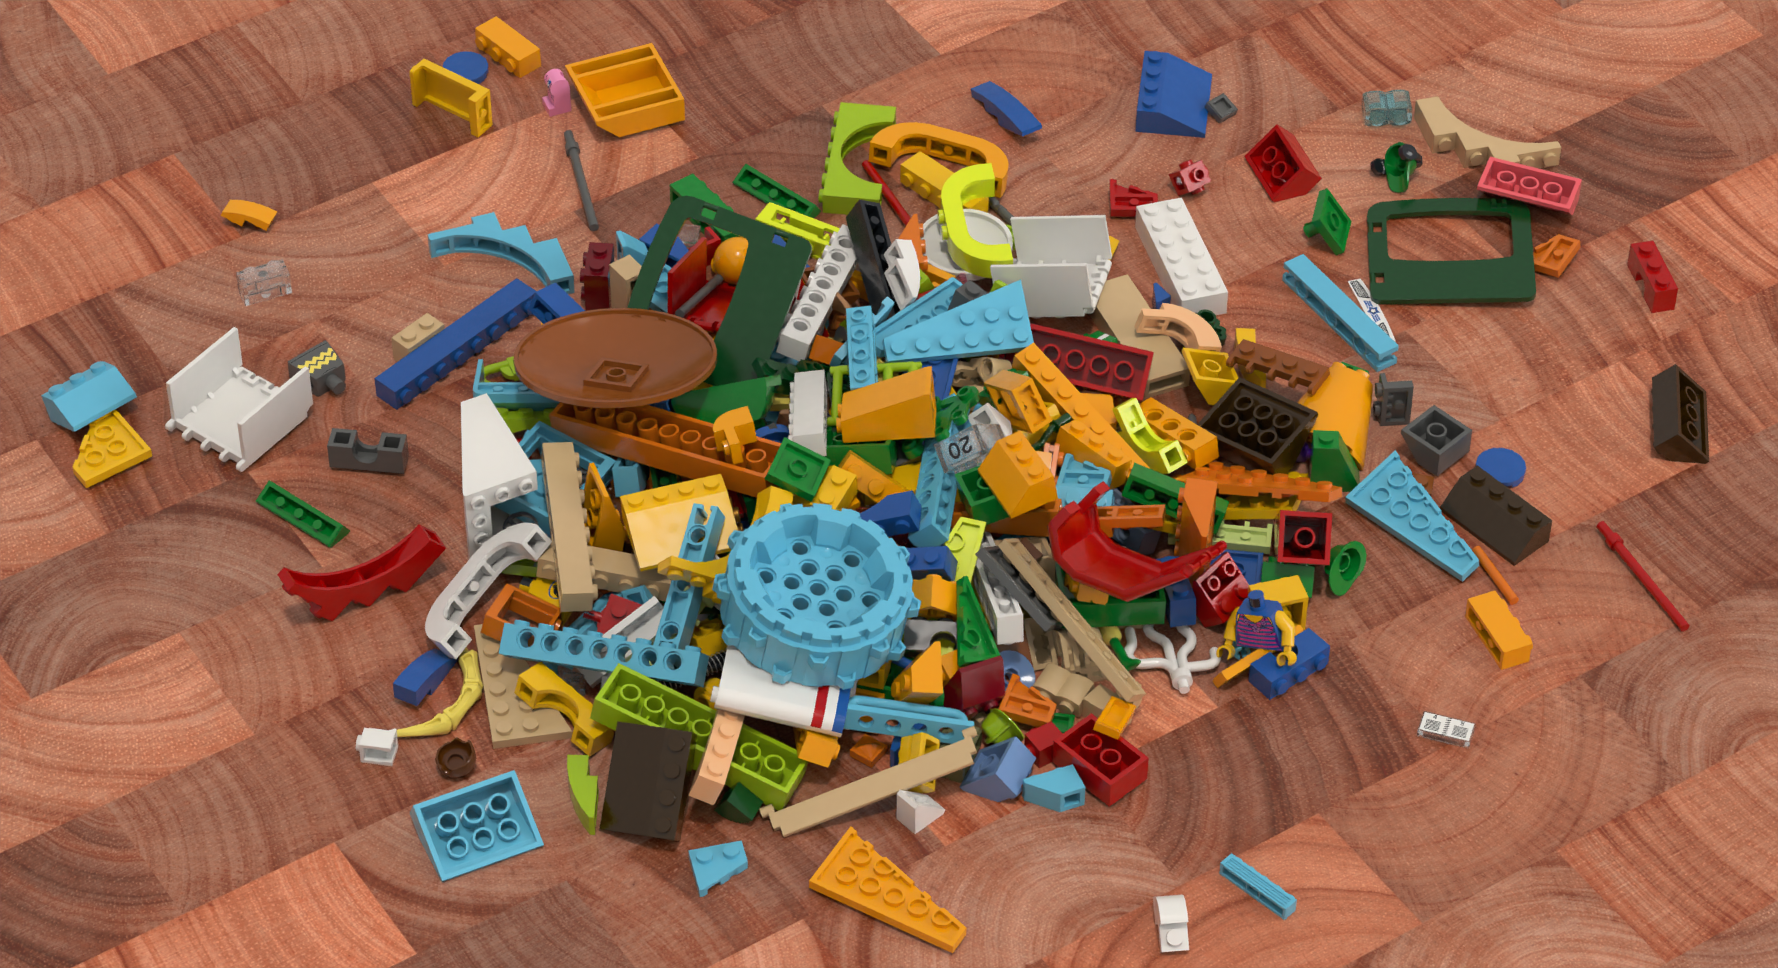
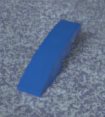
M988 81L971 88L972 97L984 102L985 111L997 116L1000 126L1021 136L1042 129V124L1035 116L1002 87Z

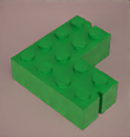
M1055 562V584L1091 627L1164 624L1166 607L1164 588L1129 602L1109 595L1108 602L1105 605L1095 604L1092 601L1090 603L1082 602L1074 597L1068 590V587H1065L1066 572Z

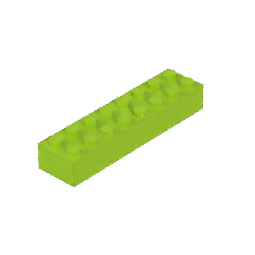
M618 663L595 697L590 719L615 731L617 722H625L696 733L697 740L692 769L697 771L713 726L716 710ZM742 724L725 785L732 787L737 782H740L760 798L763 804H772L774 809L779 811L785 808L805 775L809 761L798 758L796 749Z

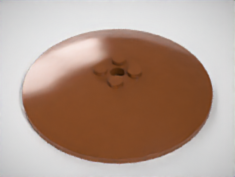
M637 308L596 309L559 317L542 324L528 333L519 342L514 352L515 372L521 382L529 389L558 402L593 408L635 407L658 403L680 396L704 382L711 375L717 363L716 344L703 328L676 315Z

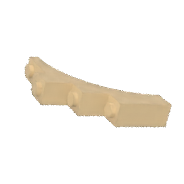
M1438 96L1416 100L1414 119L1431 152L1438 153L1455 150L1464 168L1487 164L1490 157L1534 168L1559 165L1561 146L1558 141L1524 143L1500 139L1471 128L1457 119L1444 106Z

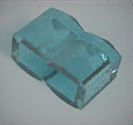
M1391 90L1386 93L1383 91L1363 93L1362 110L1365 125L1383 126L1386 124L1406 125L1411 123L1412 106L1409 91Z

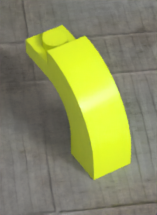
M1131 398L1112 409L1121 428V431L1117 433L1150 469L1162 474H1169L1188 463L1178 440L1165 441L1153 432L1137 398Z

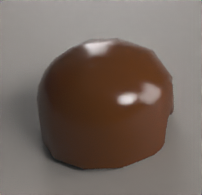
M456 737L451 742L444 743L437 750L435 758L439 771L451 778L464 777L472 771L476 763V753L470 740L466 742Z

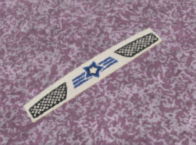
M1361 279L1348 281L1365 314L1395 341L1382 310L1378 304L1371 300L1370 291Z

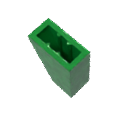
M1313 430L1309 464L1310 481L1316 483L1319 481H1330L1333 486L1342 487V492H1351L1360 483V474L1339 431Z

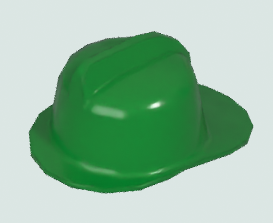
M1351 541L1346 545H1336L1330 549V565H1325L1324 570L1329 576L1330 589L1335 595H1344L1364 569L1367 554L1361 542Z

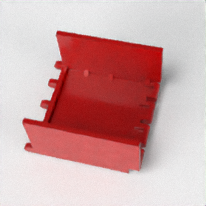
M702 237L668 272L669 314L675 315L677 309L709 282V280H706L707 238ZM729 283L719 285L683 318L697 324L707 332H714L716 330L717 333L736 287L730 286ZM794 296V299H793V301H792L791 306L794 304V302H795V300H796V297H795V296Z

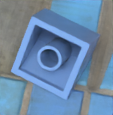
M1016 736L980 749L973 761L974 764L971 765L960 788L965 792L996 802L1009 798L1014 799L1022 791L1023 779L1031 774V767L1036 757Z

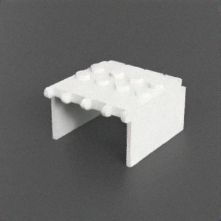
M1106 215L1011 217L1017 258H1013V264L990 266L993 284L997 280H1001L1007 285L1021 280L1028 317L1035 319L1041 317L1064 318L1085 316V314L1093 313L1112 266V262L1108 260L1112 258Z
M233 327L166 382L171 419L166 423L165 429L173 431L175 428L183 431L182 439L189 441L193 437L202 442L200 448L206 452L213 448L221 453L219 460L226 462L232 459L237 462L236 469L243 472L307 418V411L313 405L309 368L306 366L281 387L274 386L271 382L256 376L255 373L242 367L238 329Z

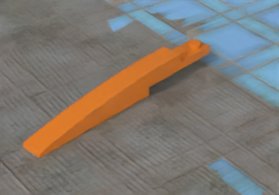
M1055 499L1012 519L1008 517L988 524L985 532L1049 537L1047 525L1063 508L1062 499ZM955 502L951 528H954L960 517L970 518L962 502ZM1165 504L1097 506L1101 529L1108 537H1113L1115 528L1126 530L1133 527H1146L1148 529L1163 527L1166 516Z

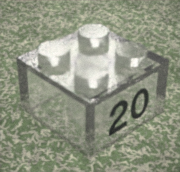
M975 424L934 444L944 473L957 474L980 466L996 441L1004 438V434L1000 424Z

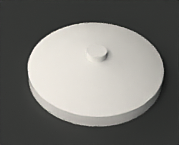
M963 209L968 233L974 240L988 245L1010 243L1012 252L1013 239L1011 232L1000 219L984 211ZM937 214L923 224L924 237L920 239H925L926 254H923V256H927L928 264L955 275L958 281L984 279V277L976 276L963 270L953 261L949 254L946 240L941 238V226L943 224L938 223Z

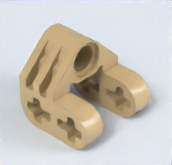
M990 357L972 358L969 362L958 361L952 386H975L980 393L984 390L985 381L1003 369H1012L1011 362Z
M1092 627L1103 641L1100 630L1097 627ZM1066 628L1052 630L1056 655L1062 658V668L1070 673L1082 675L1092 682L1106 680L1101 676L1098 666L1084 655V649L1079 643L1068 636Z

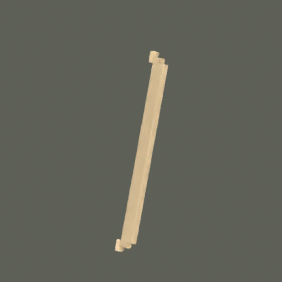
M974 726L961 730L964 737L961 741L775 812L772 804L759 808L763 819L766 817L770 818L774 831L781 829L784 837L790 836L896 795L899 790H909L973 765L974 762L971 755L976 754L977 751L972 738L978 736Z

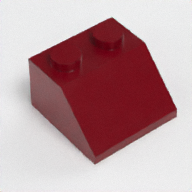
M1001 655L958 669L944 687V707L962 711L968 717V720L975 717L978 713L985 712L988 714L991 711L990 709L998 708V703L1005 696L1004 664Z

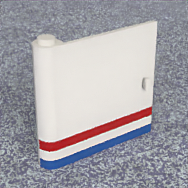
M728 645L719 687L713 686L710 702L715 703V709L841 738L851 688L843 690L839 686L834 685L816 687L787 681L784 684L772 680L771 673L752 664L734 645Z

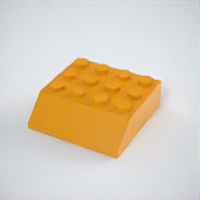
M652 43L565 65L569 77L595 124L618 137L685 120L684 97Z

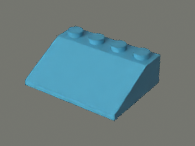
M515 770L413 805L410 811L418 837L441 882L544 846Z

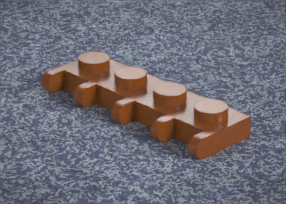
M1245 339L1240 342L1226 361V366L1231 368L1236 363L1246 366L1245 372L1252 374L1254 370L1267 373V380L1273 381L1276 377L1288 380V387L1295 388L1298 384L1308 387V394L1311 395L1317 392L1330 375L1329 367Z

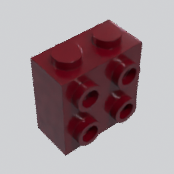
M589 242L588 252L583 253V266L585 268L580 270V283H584V286L581 288V301H585L586 311L611 308L609 264L615 262L613 243Z

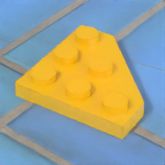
M115 409L89 424L88 433L84 435L79 448L80 454L73 464V473L85 488H88L152 457V451Z
M1296 471L1287 473L1289 475L1288 478H1309L1308 473ZM1259 493V497L1231 495L1224 498L1229 501L1223 519H1274L1280 510L1297 511L1301 500H1297L1296 495L1283 497L1282 499L1272 498V493Z

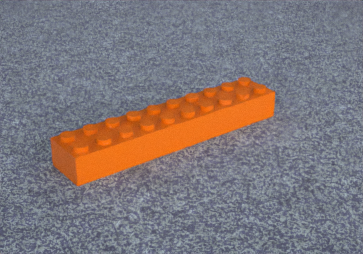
M560 402L549 414L552 428L596 451L691 479L721 474L726 489L756 498L757 493L770 486L780 488L765 480L767 472L781 445L779 442L756 436L757 441L741 445L743 462L733 465L730 455L725 456L723 450L717 452L713 433L714 424L650 405L624 408H593Z

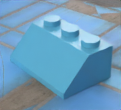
M104 361L92 364L90 369L83 373L72 375L68 381L50 387L48 392L41 395L50 420L74 432L137 397L118 369Z

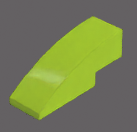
M567 755L568 786L574 810L590 835H595L599 799L598 776H590L589 755Z

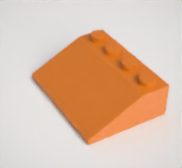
M1187 478L1185 488L1180 487L1178 503H1182V506H1178L1177 521H1181V524L1177 523L1175 539H1180V541L1175 543L1174 556H1182L1212 546L1218 482ZM1210 562L1188 578L1192 589L1193 581L1209 567Z

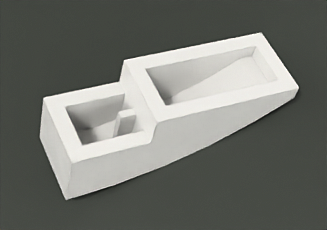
M895 239L884 253L889 266L884 274L901 311L912 304L918 297L920 270L912 240Z

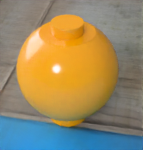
M732 237L723 241L717 247L711 261V268L716 275H721L726 283L737 285L745 261L748 240L743 237Z

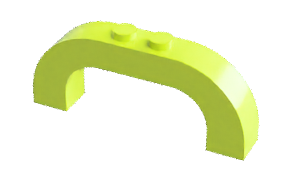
M992 163L965 167L955 172L946 180L941 191V210H937L938 223L943 224L941 226V238L946 240L948 251L953 261L960 268L973 275L992 278L991 265L1013 264L1010 243L988 245L974 240L968 233L962 207L972 199L995 197V176Z

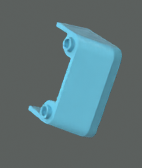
M478 359L473 385V398L487 393L496 408H506L508 411H518L520 408L543 411L546 408H555L560 403L534 392L522 382H485L483 359Z

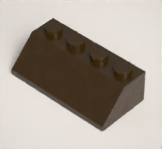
M1675 364L1652 377L1653 446L1658 454H1662L1669 461L1706 464L1709 462L1706 391Z
M1478 465L1458 479L1440 506L1442 513L1513 566L1549 542L1552 520Z

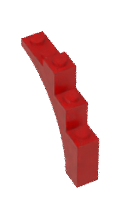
M419 524L395 546L357 566L328 573H303L283 567L277 575L282 581V588L286 593L291 596L297 595L309 603L311 606L309 610L315 617L319 619L323 617L333 622L351 601L355 604L362 603L370 607L387 587L407 592L445 551L446 547L435 531Z

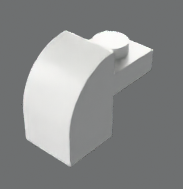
M1184 895L1153 897L1155 924H1158L1160 952L1189 950L1188 913Z

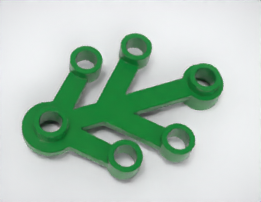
M964 386L957 392L956 396L944 400L935 396L937 412L934 438L938 443L947 440L950 436L951 421L956 426H960L968 420V410L974 407L980 400L979 391L975 386ZM926 438L904 439L901 445L905 456L908 459L920 456L924 451L922 442Z

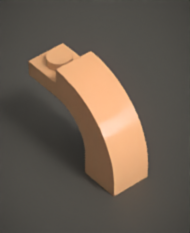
M1162 303L1160 309L1142 308L1135 323L1137 333L1167 335L1178 340L1185 348L1220 352L1222 348L1219 337L1212 326L1196 313L1181 306Z

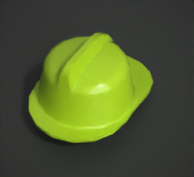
M997 708L990 709V713L981 724V728L987 736L984 740L986 744H996L1015 736L1020 741L1024 740L1021 730L1004 712Z

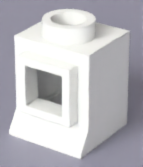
M364 728L362 735H358L356 740V751L360 752L361 762L386 766L393 765L398 749L397 729Z

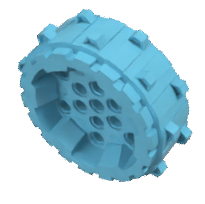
M788 503L780 505L778 512L774 510L759 518L748 529L744 531L734 530L731 533L727 543L731 551L728 557L726 572L715 575L712 588L717 593V598L722 599L720 613L723 625L725 624L722 639L726 645H734L752 664L771 673L773 681L781 684L792 681L816 687L834 685L839 686L843 690L853 688L855 680L872 675L885 662L889 660L899 661L902 658L906 646L901 641L907 618L918 617L921 601L912 592L913 579L910 567L907 565L910 553L905 546H898L892 538H888L879 525L871 520L866 522L861 519L859 512L851 509L842 508L841 511L832 509V505L813 503L810 507H803V504L792 505Z

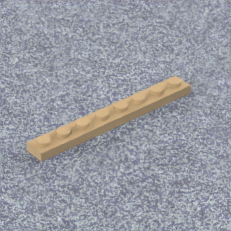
M1004 539L998 545L1003 552V557L1017 568L1020 578L1030 584L1036 591V597L1050 608L1053 618L1065 626L1068 630V636L1075 642H1078L1084 649V655L1098 666L1101 676L1112 683L1116 688L1117 695L1122 700L1127 702L1140 701L1146 695L1145 691L1019 539Z

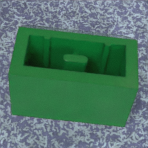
M1268 556V561L1263 560L1261 583L1298 575L1308 597L1312 598L1315 566L1310 564L1277 562L1275 556Z

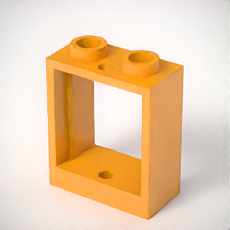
M1003 369L984 382L997 411L1011 422L1012 428L1034 434L1053 421L1031 377Z

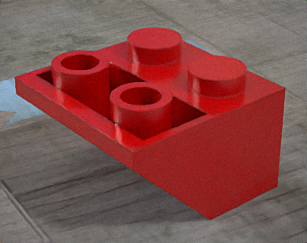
M1228 552L1220 556L1193 581V592L1196 597V615L1205 628L1225 623L1234 609L1241 606L1244 599L1248 597L1249 584Z

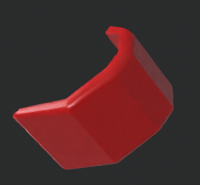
M1104 481L1093 487L1078 504L1072 501L1064 506L1047 525L1052 558L1075 582L1126 602L1189 578L1227 548L1226 542L1221 540L1215 545L1161 562L1115 544L1101 529L1097 502L1111 489Z

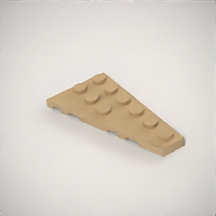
M483 624L474 625L493 749L570 739L572 737V730L558 710L552 708L532 709L514 693L518 676L530 668L527 662L522 659L500 655L499 648L501 642L480 633Z

